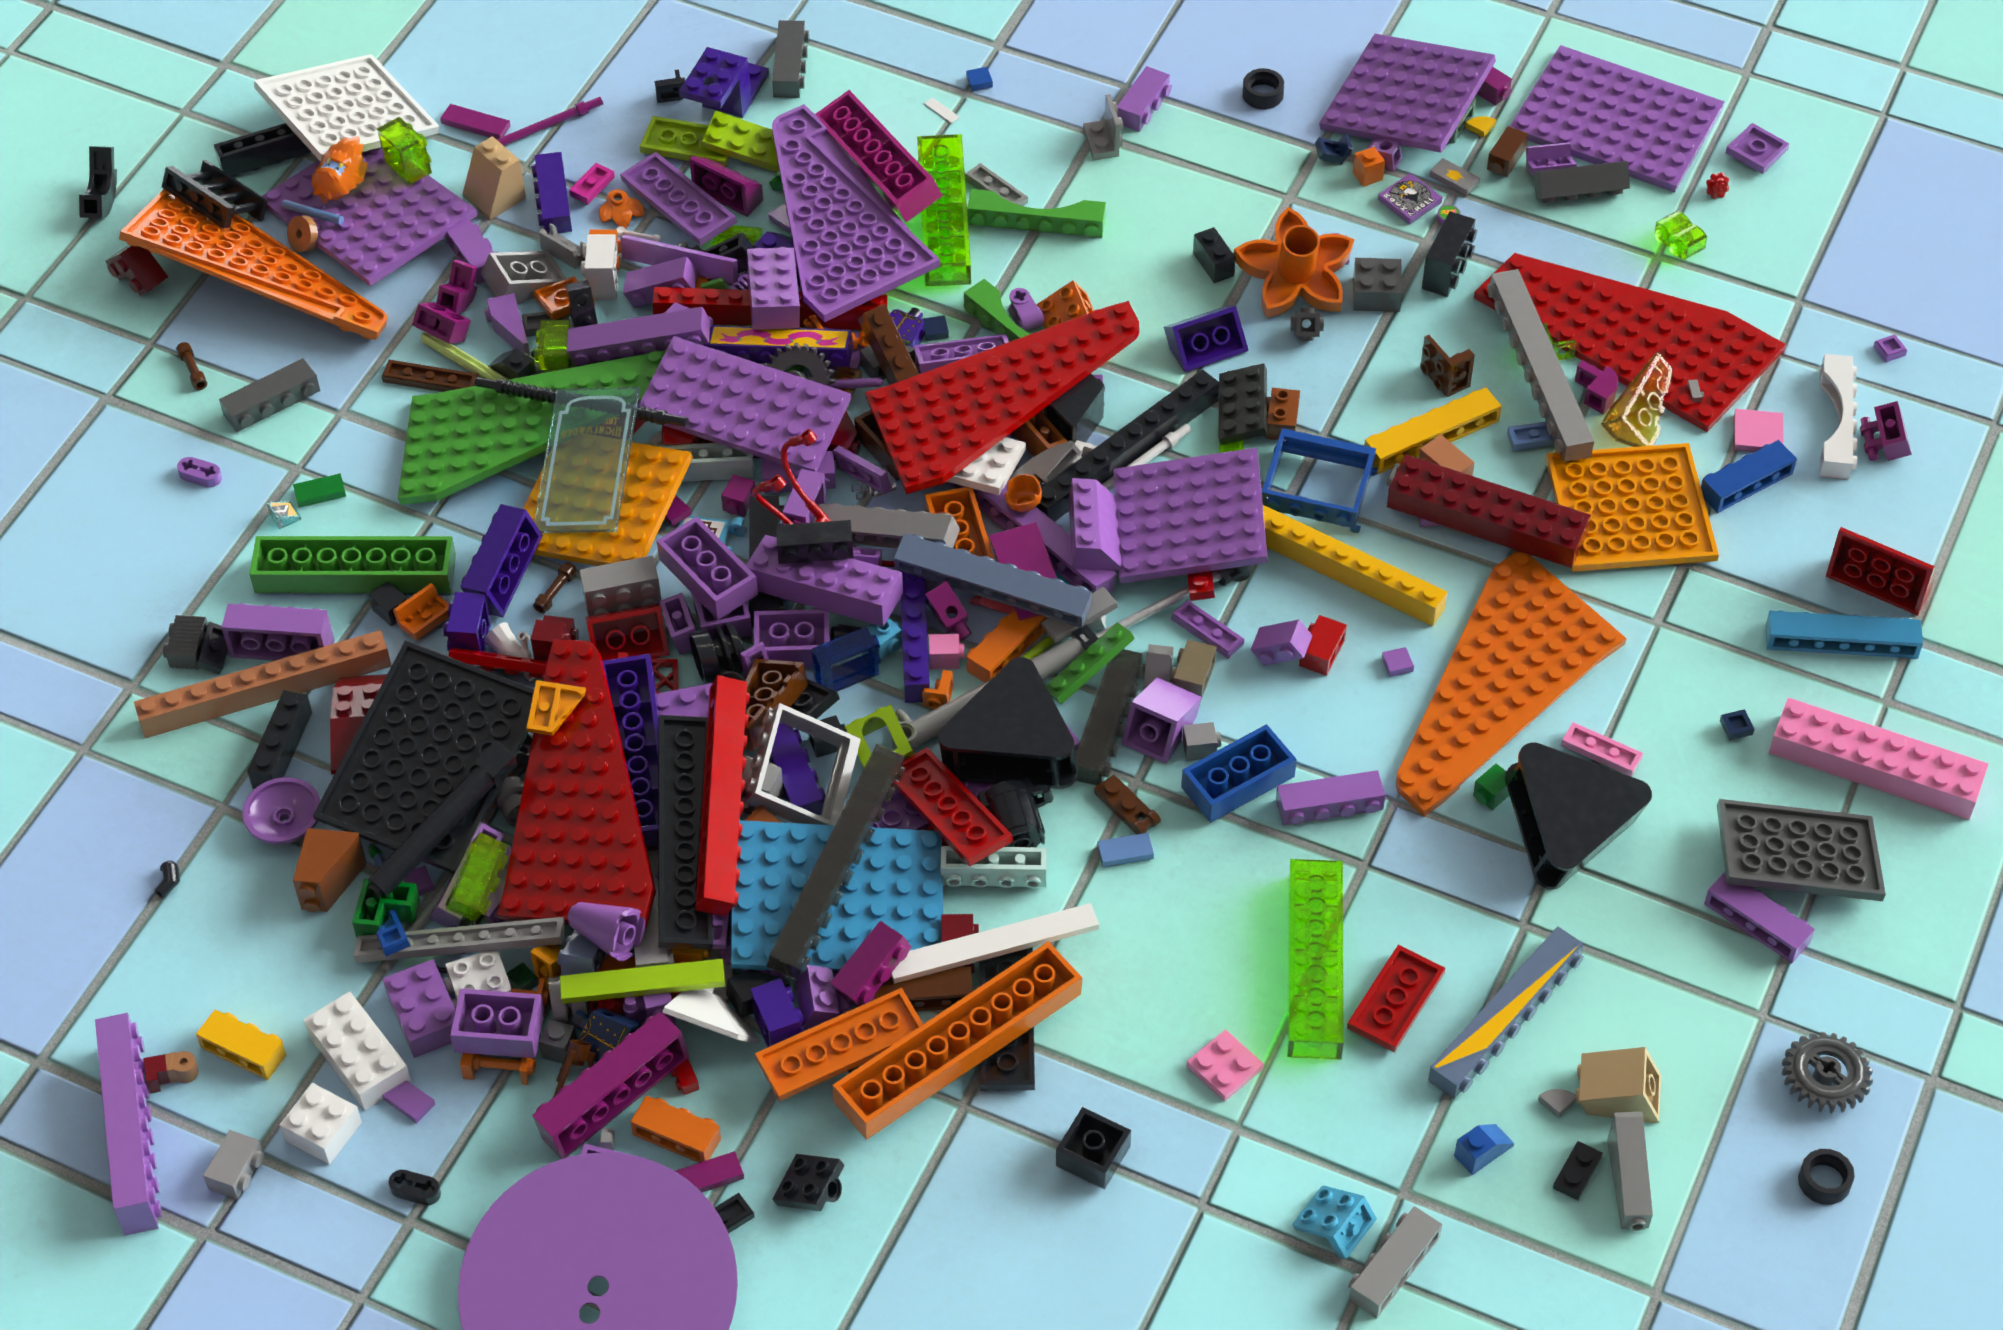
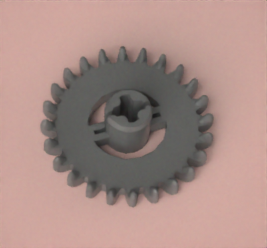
M794 343V349L786 344V352L778 348L776 349L779 357L769 355L773 362L772 364L763 363L765 366L786 372L792 366L803 365L810 370L813 377H808L805 373L795 370L787 373L826 386L835 383V379L829 378L834 373V370L827 369L830 361L826 360L823 362L825 354L820 353L817 355L816 347H813L809 352L808 344H804L802 350L798 343Z
M1821 1032L1820 1037L1815 1033H1810L1809 1039L1806 1036H1800L1799 1042H1792L1791 1048L1785 1051V1058L1782 1060L1784 1068L1781 1074L1782 1076H1788L1784 1084L1794 1083L1790 1089V1094L1800 1091L1798 1102H1801L1806 1097L1809 1098L1808 1108H1811L1815 1102H1818L1819 1112L1823 1110L1826 1104L1829 1106L1831 1114L1834 1112L1836 1105L1840 1107L1843 1113L1846 1109V1102L1850 1105L1851 1109H1854L1856 1099L1859 1103H1862L1864 1095L1869 1094V1086L1873 1083V1079L1870 1077L1873 1070L1871 1067H1868L1870 1060L1862 1058L1864 1051L1862 1049L1855 1050L1857 1044L1855 1042L1846 1043L1847 1038L1844 1036L1841 1039H1837L1836 1033H1832L1830 1037L1825 1032ZM1837 1059L1845 1065L1848 1073L1847 1077L1841 1073V1065ZM1808 1063L1815 1068L1813 1076L1809 1073Z

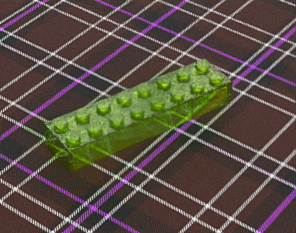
M962 134L917 136L918 163L933 177L943 195L921 211L923 244L940 259V267L925 273V287L971 285Z
M1290 859L1288 873L1287 1057L1341 1060L1344 1045L1343 861Z

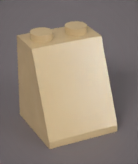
M493 136L478 144L473 150L462 193L463 197L489 220L494 219L525 200L526 194L520 159Z
M1646 1047L1581 1054V1064L1577 1067L1580 1088L1576 1089L1577 1103L1582 1105L1587 1115L1613 1118L1614 1113L1642 1112L1644 1122L1659 1123L1661 1074Z

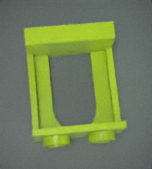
M891 704L881 707L863 718L855 719L852 723L845 726L849 734L861 739L857 754L872 785L886 779L885 770L914 755ZM887 726L897 749L874 759L864 736Z

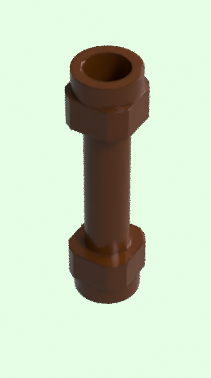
M187 342L178 344L176 350L180 360L185 362L189 370L192 386L195 390H203L207 386V381L204 373L199 371L193 359L194 353L190 344Z
M565 562L564 565H561L558 569L557 578L544 595L539 594L535 599L533 607L537 612L545 614L552 607V599L565 582H570L574 578L577 568L572 563Z

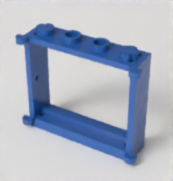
M1282 428L1277 445L1274 447V455L1262 489L1263 505L1277 512L1350 527L1351 532L1359 533L1361 526L1356 524L1370 476H1375L1378 468L1373 467L1376 448ZM1283 452L1365 469L1354 507L1349 508L1271 491Z

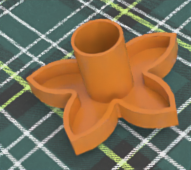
M1287 207L1280 214L1276 222L1273 241L1265 239L1248 241L1235 248L1233 254L1236 257L1235 262L1243 271L1255 278L1265 279L1261 293V307L1265 318L1277 316L1288 311L1294 306L1300 296L1309 305L1317 309L1340 312L1343 290L1334 272L1342 268L1349 260L1355 239L1332 233L1318 236L1317 232L1308 226L1306 220L1298 212Z

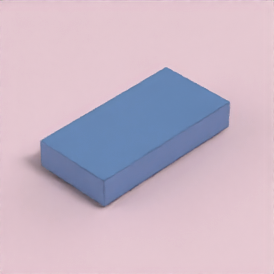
M1148 833L1097 841L1102 867L1154 859V852Z

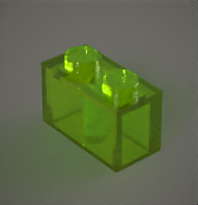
M541 320L540 330H536V343L539 344V347L534 349L535 362H539L540 370L557 371L569 368L570 356L567 353L568 329H570L569 320Z

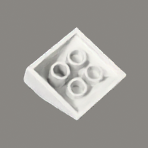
M714 988L682 991L663 1009L665 1014L731 1038L755 1044L760 1042V1038L721 996L713 993Z

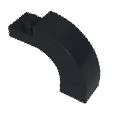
M89 146V183L86 192L79 195L80 218H105L112 209L117 185V169H114V147Z

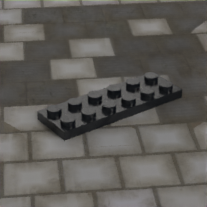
M1033 947L979 961L980 986L1033 952ZM1034 1027L980 1063V1091L1035 1090Z

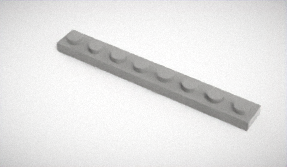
M564 917L406 931L405 934L411 946L387 957L376 934L357 936L353 957L356 963L557 945L563 944L566 923Z

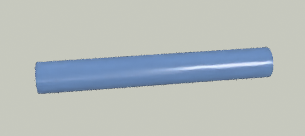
M283 200L281 204L284 209L338 225H342L344 221L343 216L289 200Z

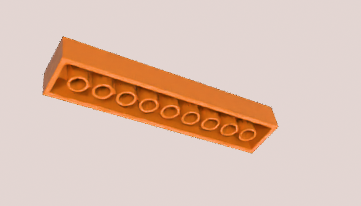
M1049 941L834 1083L833 1102L867 1140L1080 996L1082 976Z

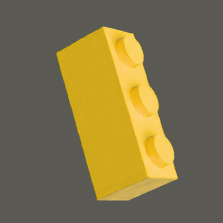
M215 1009L196 1033L202 1049L266 1080H269L286 1057L283 1041L278 1036L263 1033L254 1024H245L229 1012L222 1013Z

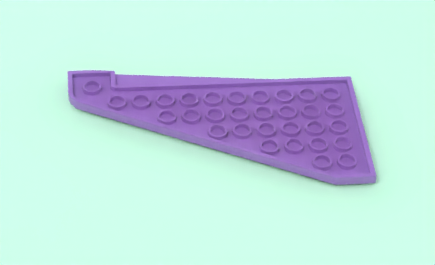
M803 104L777 116L772 123V134L803 301L826 322L940 267V259L909 230L830 136L821 120Z

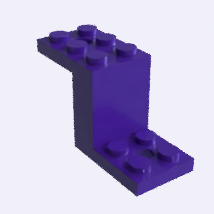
M706 47L680 88L679 94L682 98L702 103V107L743 118L769 76V68L748 63V58Z

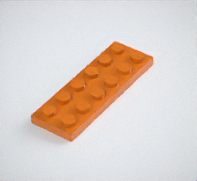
M899 988L755 1053V1059L780 1102L866 1063L922 1026L923 1023L903 989Z

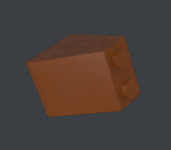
M307 828L293 878L301 910L328 912L364 869L367 861L359 833Z

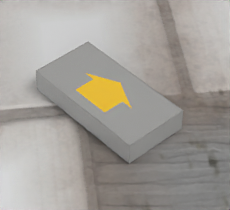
M1444 158L1430 170V177L1465 196L1480 183L1478 176Z

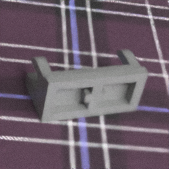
M551 223L549 224V234L543 228L538 232L541 250L549 251L553 257L574 269L581 265V261H585V258H583V244L586 243L581 241L580 246L558 234L556 226Z

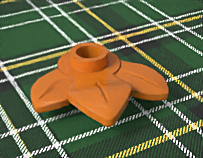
M620 189L610 191L606 197V202L599 209L601 222H607L612 219L619 227H624L625 229L629 226L632 216L644 217L645 214L641 202L630 198L625 191ZM614 198H621V200L616 201Z

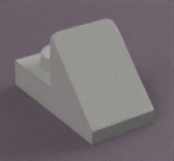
M1149 644L1146 654L1143 690L1156 678L1170 682L1174 647Z

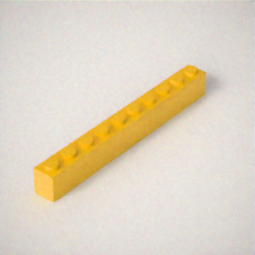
M1263 505L1267 548L1431 626H1434L1444 612L1447 591Z

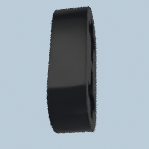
M397 1170L389 1177L388 1183L391 1193L397 1198L422 1205H432L440 1199V1186L433 1177L408 1170ZM403 1180H406L407 1185L403 1184L401 1188L397 1187V1183H402ZM429 1187H432L433 1192L429 1191L427 1195L423 1194L422 1190H428Z

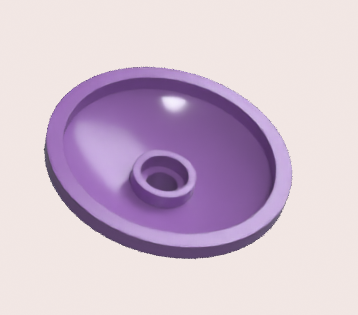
M291 777L272 779L259 785L247 797L243 806V821L248 832L262 842L269 844L291 843L303 838L307 828L314 829L318 821L314 820L313 814L320 803V797L317 791L303 780Z

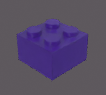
M455 592L453 602L450 601L448 606L449 621L444 623V636L448 637L447 651L456 647L485 652L487 644L484 639L490 632L491 627L486 596L482 593Z
M781 978L751 988L754 1019L767 1048L804 1031L802 1026L804 1019L801 1010L794 1008L792 1002L795 1000L792 990L789 986H784Z

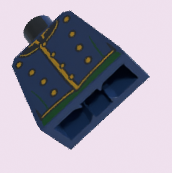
M602 1007L592 1011L590 1016L578 1010L571 1020V1024L582 1031L578 1040L591 1044L590 1051L596 1053L594 1058L596 1063L605 1052L617 1047L626 1035L638 1030L641 1024L634 1019Z

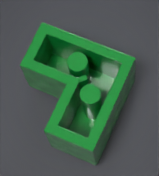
M364 879L352 921L356 939L357 936L376 934L380 926L384 925L388 920V914L392 909H395L400 922H415L420 904L415 883L402 882L387 898L383 896L378 898L368 889L370 885L367 881L368 879Z

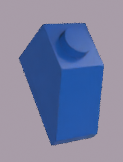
M1496 1124L1477 1125L1457 1139L1454 1157L1471 1175H1474L1511 1149L1514 1143Z

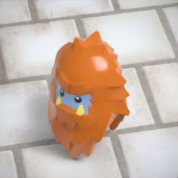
M345 137L335 145L330 146L320 161L319 166L316 167L315 173H312L313 194L320 196L323 204H326L328 200L337 201L348 195L350 190L355 189L359 183L364 181L368 163L363 162L361 154L364 145L360 144V137Z

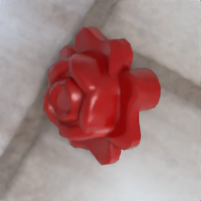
M1723 172L1718 174L1712 173L1710 179L1706 181V193L1711 195L1712 199L1723 198L1725 193L1729 191V177H1726Z

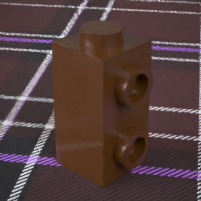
M1507 126L1489 153L1487 170L1508 177L1526 150L1528 133Z

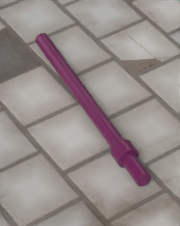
M600 96L587 102L581 101L575 104L573 108L496 140L505 146L577 115L581 117L588 114L589 110L603 105V101Z

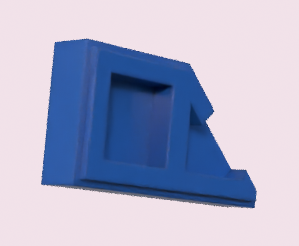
M395 909L390 910L388 920L376 932L386 957L411 946Z

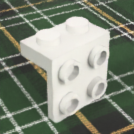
M498 950L484 951L445 964L448 977L444 978L448 994L454 993L455 999H452V1003L455 1009L460 988L511 992V985Z

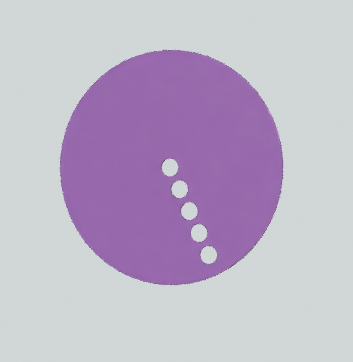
M601 1152L571 1156L549 1163L518 1180L492 1204L480 1220L469 1241L460 1269L458 1307L461 1326L463 1330H729L737 1300V1264L729 1233L711 1202L697 1187L674 1170L655 1161L623 1153ZM600 1276L608 1281L609 1287L604 1295L596 1297L588 1292L587 1286L592 1278ZM588 1303L595 1304L600 1309L598 1320L591 1324L584 1323L579 1318L581 1307Z

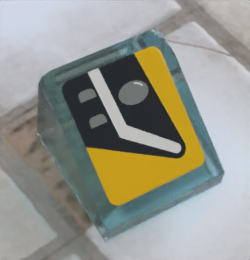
M291 501L267 503L269 514L279 529L301 520V516Z

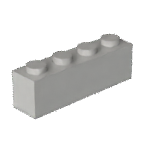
M1415 1206L1408 1214L1404 1212L1396 1223L1397 1228L1393 1234L1388 1232L1380 1244L1382 1248L1377 1254L1373 1252L1368 1257L1364 1265L1366 1267L1361 1274L1356 1273L1348 1285L1350 1288L1349 1300L1375 1318H1378L1438 1241L1443 1224Z

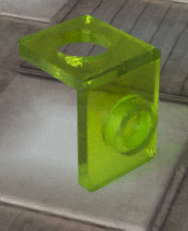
M1543 323L1558 360L1574 358L1576 341L1553 343L1547 324ZM1563 347L1570 348L1569 351L1564 354L1557 353V351Z

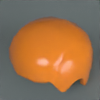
M1029 474L1017 475L1007 482V492L1004 494L1010 509L1022 513L1033 510L1040 503L1042 491L1040 483L1035 476Z

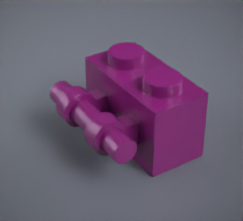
M1898 401L1874 407L1877 419L1871 422L1869 417H1862L1860 419V433L1865 439L1864 450L1868 454L1869 460H1877L1880 449H1884L1888 461L1912 455ZM1879 431L1881 438L1874 439L1875 432Z

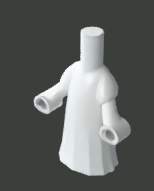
M503 622L497 625L484 639L485 643L498 654L531 658V653L528 650L529 634L521 631L516 639L508 623ZM522 672L529 682H534L537 679L529 676V672Z

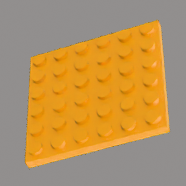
M581 434L558 445L545 517L551 518L550 523L604 522L605 517H611L623 445L622 440ZM626 441L614 520H608L607 525L546 527L547 522H541L554 451L553 447L523 509L527 510L543 535L534 555L594 566L646 557L693 459L691 452Z
M1689 443L1597 449L1592 451V456L1589 458L1563 462L1560 453L1546 454V463L1555 502L1591 515L1588 534L1571 568L1572 572L1718 561L1719 553Z

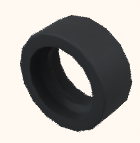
M1259 68L1250 71L1244 77L1242 97L1251 107L1270 109L1279 105L1283 100L1284 79L1278 72ZM1262 84L1269 85L1276 90L1269 93H1259L1254 91L1252 87Z
M1818 1149L1810 1152L1804 1158L1798 1175L1799 1186L1804 1195L1812 1201L1823 1205H1833L1843 1201L1848 1196L1855 1178L1854 1167L1849 1159L1842 1153L1832 1149ZM1817 1165L1830 1166L1840 1173L1843 1178L1842 1184L1837 1188L1819 1186L1811 1178L1810 1170Z

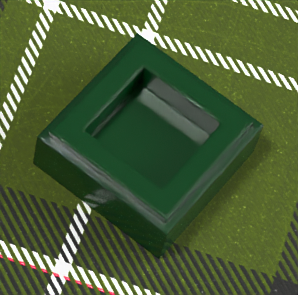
M523 962L506 973L511 988L532 990L539 983V978Z

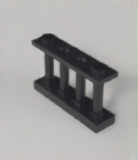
M207 160L202 161L199 173L186 175L174 166L165 168L161 187L223 229L231 226L233 215L248 213L259 221L264 220L268 200Z

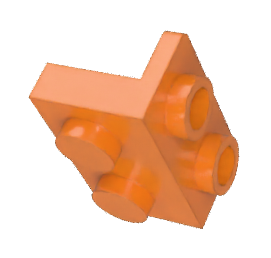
M432 583L393 610L398 627L416 641L450 617L448 615L449 603L438 595L436 587Z

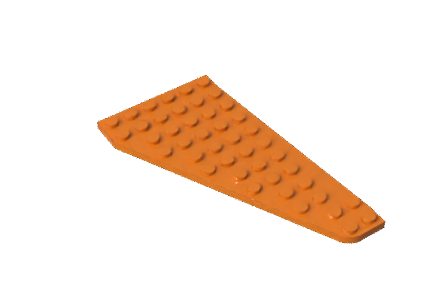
M163 189L120 231L119 240L127 242L128 245L142 247L151 253L162 255L334 324L342 331H351L360 334L365 339L376 340L386 328L388 317L382 309L238 214L233 215L231 226L223 229Z
M1520 551L1513 553L1493 567L1397 772L1396 788L1398 793L1425 817L1459 790L1462 783L1588 671L1624 646L1627 638L1531 555Z

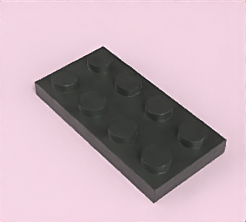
M1262 363L1220 373L1218 439L1221 445L1267 435V368L1265 364Z

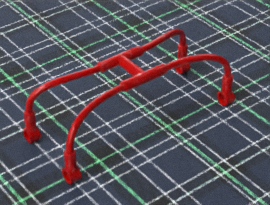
M807 429L801 435L791 437L783 444L781 462L791 485L805 502L807 509L815 516V522H827L831 520L801 489L792 474L787 460V450L790 446L795 447L802 444L810 446L817 439L811 429ZM777 474L771 480L759 483L752 491L754 498L783 523L793 524L783 513L759 494V492L770 490L778 492L784 488L786 481L780 474ZM882 560V566L895 567L894 561Z

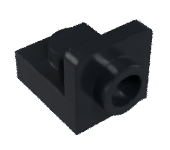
M679 69L674 70L675 78L654 81L657 103L684 100L680 97L679 90L685 82V77H680Z

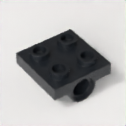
M796 1154L772 1200L777 1206L822 1211L826 1202H836L840 1198L842 1184L839 1176L845 1165L837 1158Z

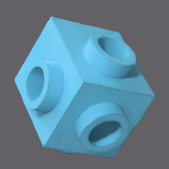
M888 618L884 626L871 623L863 630V645L878 660H882L890 653L896 652L903 645L902 628L899 623L892 621L890 618Z

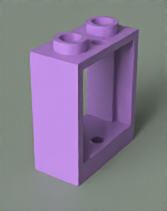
M801 469L796 480L801 489L818 507L819 504H827L825 474ZM793 488L782 513L792 523L794 520L802 523H813L815 516L807 509L805 502Z

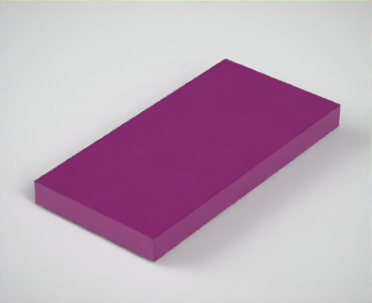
M1037 522L989 535L997 562L1002 564L1010 563L1018 569L1027 572L1035 571L1041 574V576L1050 579L1057 578ZM1014 607L1019 621L1040 616L1036 613Z

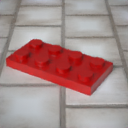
M1398 944L1349 1019L1347 1029L1395 1053L1442 979L1446 968Z

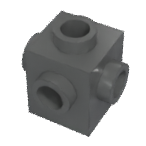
M1301 307L1300 312H1295V317H1291L1290 331H1295L1294 335L1300 336L1301 341H1314V337H1320V331H1324V317H1320L1319 312H1314L1315 308ZM1305 319H1309L1311 322L1308 328L1302 326V322Z

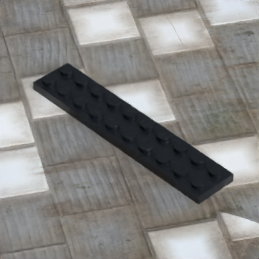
M659 715L658 947L710 950L713 948V914L695 910L708 717Z

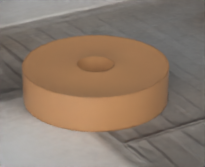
M295 216L289 222L287 238L294 251L310 252L317 244L318 229L314 220L309 216Z

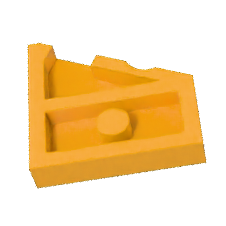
M536 680L526 728L527 732L553 736L585 696L586 688Z

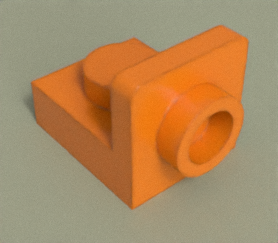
M943 670L941 679L936 680L935 689L923 688L922 699L924 707L936 709L950 701L954 688L953 671Z

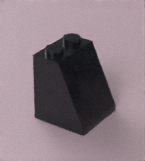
M1089 374L1044 408V415L1067 441L1075 443L1078 440L1086 443L1103 419L1105 391L1103 382Z

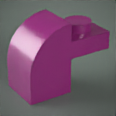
M454 260L452 262L449 283L439 286L436 303L457 314L466 311L474 300L478 288L474 286L477 266L460 260Z
M1582 360L1577 365L1574 381L1587 388L1584 404L1604 415L1615 401L1618 387L1617 374L1609 366L1601 371Z

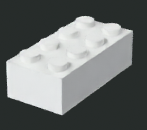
M350 991L303 1019L308 1036L364 1111L382 1101L383 1094L407 1080L411 1083L406 1063Z

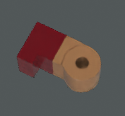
M187 1051L144 1058L146 1083L150 1094L161 1092L160 1085L178 1081L182 1083L192 1082L199 1073L194 1055Z

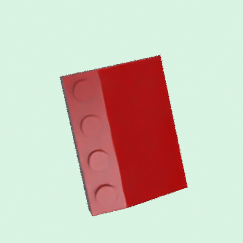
M1840 527L1825 577L1918 616L1930 594L1934 582L1935 566Z

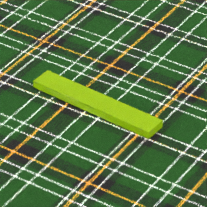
M723 959L560 976L562 1004L725 987Z

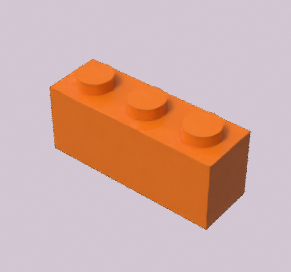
M646 1095L630 1121L634 1136L698 1163L709 1160L721 1141L720 1128L716 1122L709 1118L702 1119L685 1108L678 1109L661 1098L654 1099Z

